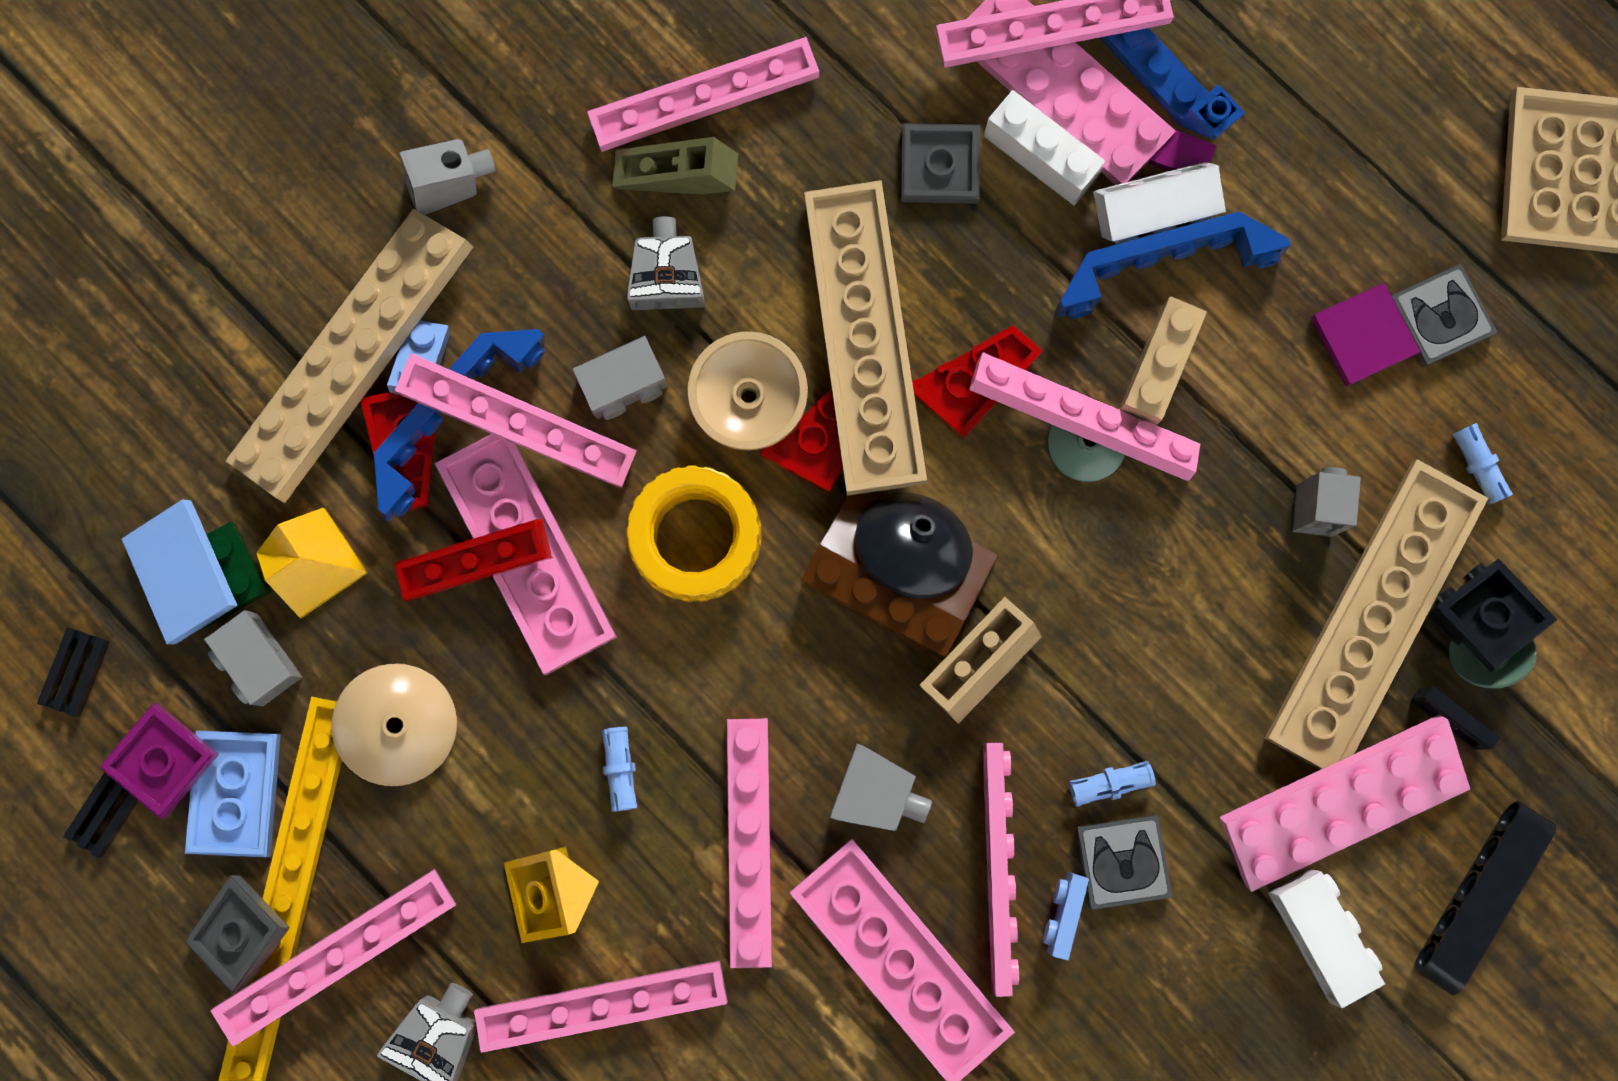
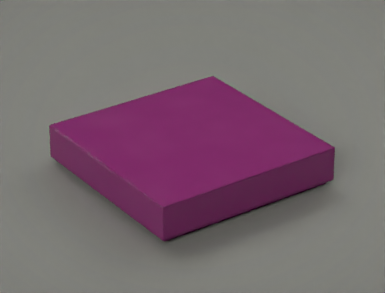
M1385 283L1329 307L1311 317L1346 387L1411 358L1420 352Z
M153 703L99 768L158 818L166 819L219 754L160 704Z

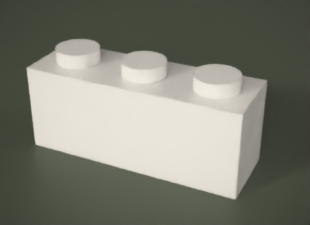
M1014 90L1008 94L988 118L984 137L1074 206L1098 178L1104 166L1105 160Z
M1208 162L1093 191L1101 236L1112 242L1115 241V245L1139 239L1138 235L1152 232L1154 235L1176 229L1178 224L1190 222L1191 225L1213 219V215L1226 212L1219 166Z
M1309 869L1267 892L1329 1003L1339 1008H1344L1385 985L1379 974L1383 970L1382 965L1375 953L1370 948L1365 949L1358 937V934L1361 933V928L1355 917L1349 911L1344 912L1337 900V897L1340 896V891L1330 875H1323L1322 871Z

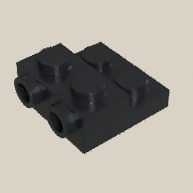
M1497 559L1488 567L1480 563L1463 577L1467 583L1459 590L1455 591L1452 586L1447 588L1436 597L1434 601L1436 608L1429 615L1457 646L1463 642L1490 672H1493L1557 621V618L1500 559Z

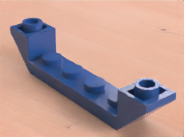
M1150 28L1100 37L1105 45L1179 126L1215 140L1245 114L1242 108L1219 84L1208 93Z
M1235 212L1098 249L1086 254L1055 311L1057 317L1069 315L1070 319H1077L1093 312L1092 308L1096 307L1101 298L1095 278L1097 275L1099 280L1108 279L1120 274L1123 268L1135 265L1137 270L1145 269L1157 264L1159 259L1173 255L1174 259H1182L1196 253L1197 248L1210 245L1211 249H1219L1230 245L1234 240L1243 267L1257 264L1258 268H1265L1280 262V257L1291 244L1288 237L1241 212Z
M539 329L481 333L449 370L470 379H474L476 375L481 378L491 369L495 362L493 356L497 355L520 374L526 366L533 368L543 357L546 351L543 348L545 346L544 333ZM420 403L415 406L374 452L378 510L388 522L395 515L399 518L403 516L415 501L412 497L415 493L412 483L399 474L394 467L397 464L400 467L404 466L416 452L414 445L424 434L427 437L432 435L443 421L441 417L442 412Z

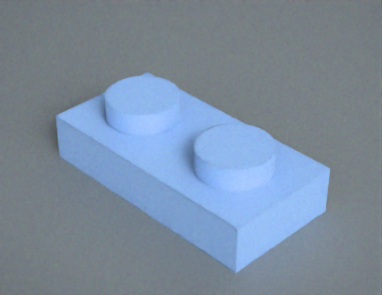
M422 320L417 323L400 346L387 383L390 393L397 394L394 390L410 353L438 365L441 364L450 337L449 326Z
M1070 872L1066 873L1065 880L1059 879L1053 898V902L1059 904L1055 920H1048L1043 936V943L1048 945L1047 952L1054 957L1069 960L1089 878Z

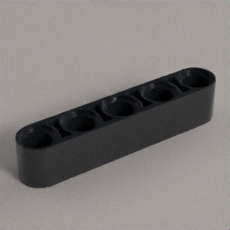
M1514 801L1505 809L1420 951L1414 964V970L1418 974L1451 995H1456L1465 987L1550 844L1556 831V824L1520 801Z

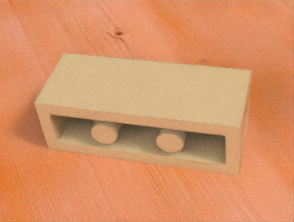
M1171 296L1167 299L1158 313L1119 410L1154 425H1158L1163 420L1207 311Z
M1004 597L920 686L936 704L959 724L1042 636L1035 623Z

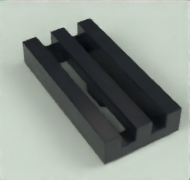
M67 627L37 704L50 707L59 712H65L73 717H80L110 641ZM91 643L94 646L70 705L66 704L73 684L77 680L82 668L81 664L88 646Z
M1434 686L1430 688L1425 687L1424 689L1419 688L1411 698L1415 705L1432 718L1441 715L1448 719L1452 733L1473 750L1493 749L1500 739L1499 736Z
M105 772L63 836L69 841H75L80 848L91 851L90 854L96 858L104 856L138 803V800L128 793L98 842H94L93 838L125 790L116 783L84 834H82L81 832L115 781Z

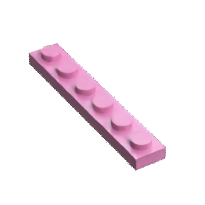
M1063 0L936 25L935 33L943 68L1171 24L1174 16L1170 0Z
M807 37L587 112L601 152L817 79L819 78V69Z
M412 353L409 355L394 390L399 395L618 488L623 486L637 451Z
M982 353L969 390L1186 481H1189L1196 473L1200 443L988 354Z
M768 718L727 719L730 968L772 967Z
M984 743L983 772L991 991L996 997L1013 996L1012 985H1019L1018 960H1011V943H1017L1018 939L1016 917H1010L1009 901L1016 900L1015 876L1008 875L1007 859H1014L1013 834H1006V817H1012L1013 801L1011 792H1005L1004 776L1011 775L1010 751H1003V743Z
M433 869L212 1008L211 1013L233 1047L456 906V902L437 871Z
M715 961L477 1008L474 1010L480 1051L482 1053L725 1005L728 1003L721 962Z

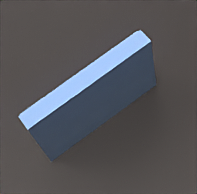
M180 500L122 538L166 644L179 643L237 606L191 500Z
M196 731V735L219 755L191 788L185 854L271 857L281 734Z

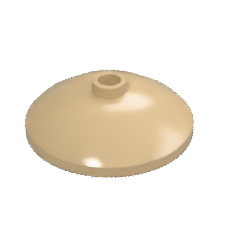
M737 332L726 335L710 344L696 360L688 382L689 405L700 428L719 444L737 450H759L783 440L801 420L808 397L806 374L795 353L780 340L759 332ZM752 391L756 394V399L751 403H746L741 399L743 393Z
M406 664L381 665L357 676L341 693L332 716L333 741L342 761L362 779L384 786L411 784L433 773L448 756L457 730L455 707L446 688L433 675L420 668ZM392 717H397L403 722V728L398 733H391L387 730L386 723Z

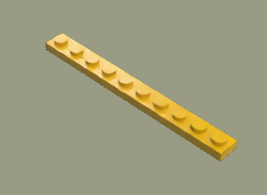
M311 697L263 894V900L290 928L252 983L296 956L342 763L332 736V716L337 701ZM281 1017L233 1047L228 1040L218 1081H266Z

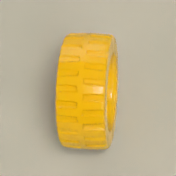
M690 465L685 468H673L667 473H661L656 476L655 480L643 487V491L639 496H636L633 508L628 514L626 538L629 554L636 569L649 585L673 599L685 602H705L725 596L726 593L736 589L748 577L757 561L762 533L760 518L755 504L737 481L731 479L724 472L715 471L714 468L706 466L701 468L696 465ZM688 500H707L720 506L731 518L734 527L733 543L726 557L715 567L702 572H683L670 566L661 557L657 545L658 528L664 515L675 505Z

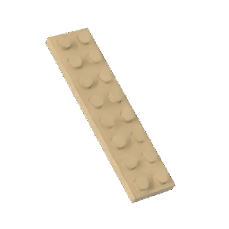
M882 180L804 192L847 496L927 484Z
M413 209L226 459V462L275 498L285 503L468 256L473 246L463 237Z
M1418 459L1411 462L1264 739L1319 770L1354 755L1488 500L1487 497Z

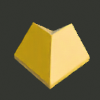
M325 508L277 524L257 551L265 581L299 618L305 617L368 574V571Z
M566 847L504 862L522 943L569 935L576 932L599 881L568 858Z

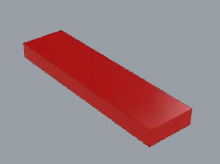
M535 519L393 564L403 602L549 560L553 557L543 519Z

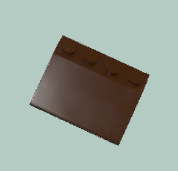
M879 491L849 495L804 573L801 585L936 658L943 660L964 624L998 554L971 541L973 547L972 563L966 577L957 588L943 596L931 599H914L895 594L879 585L870 577L861 565L854 545L855 528L862 512L873 501L885 495Z

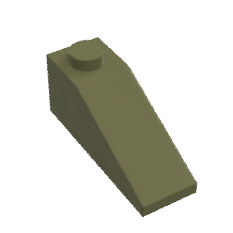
M715 137L619 149L615 152L612 187L617 190L700 195L735 191L738 153Z

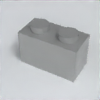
M646 336L573 368L596 419L603 416L605 420L615 418L627 410L625 406L638 400L641 403L653 401L663 394V389L668 387Z
M1326 467L1322 468V472L1310 475V478L1296 485L1292 532L1333 537L1357 526L1361 477L1347 475V470L1343 468Z
M244 610L204 639L211 648V651L208 652L211 661L219 670L227 671L234 681L231 684L234 694L244 704L249 702L250 705L265 706L303 678L257 613Z

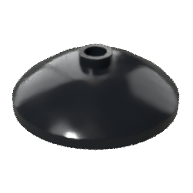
M908 492L882 496L866 507L855 528V550L865 571L879 585L904 597L931 599L943 596L961 584L972 563L973 547L965 525L947 506L928 496Z

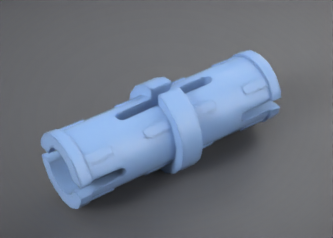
M1475 423L1452 434L1469 465L1466 467L1468 474L1473 473L1484 496L1488 498L1487 504L1491 505L1513 495L1496 463L1500 460L1496 454L1492 455L1482 437L1478 424Z
M614 727L601 730L606 766L603 767V774L608 777L611 812L636 809L638 807L633 783V772L636 771L635 763H631L628 727Z
M1149 761L1115 770L1113 767L1103 769V773L1096 774L1095 776L1069 781L1071 796L1076 807L1109 797L1111 800L1120 799L1121 794L1156 785L1155 776Z

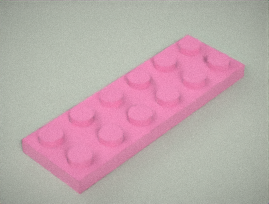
M985 0L967 19L1032 7L1034 5L1028 0ZM1076 42L977 61L1010 92L1014 90L1103 158L1105 163L1101 173L1115 185L1130 182L1148 163L1149 159L1176 132Z
M490 434L435 463L473 538L535 519H543L553 558L495 575L493 578L544 675L550 674L617 638L515 443Z
M1437 715L1220 816V820L1243 882L1252 892L1470 790V786L1449 721L1445 717Z
M850 839L790 891L792 897L946 1081H961L1015 1033L853 839Z

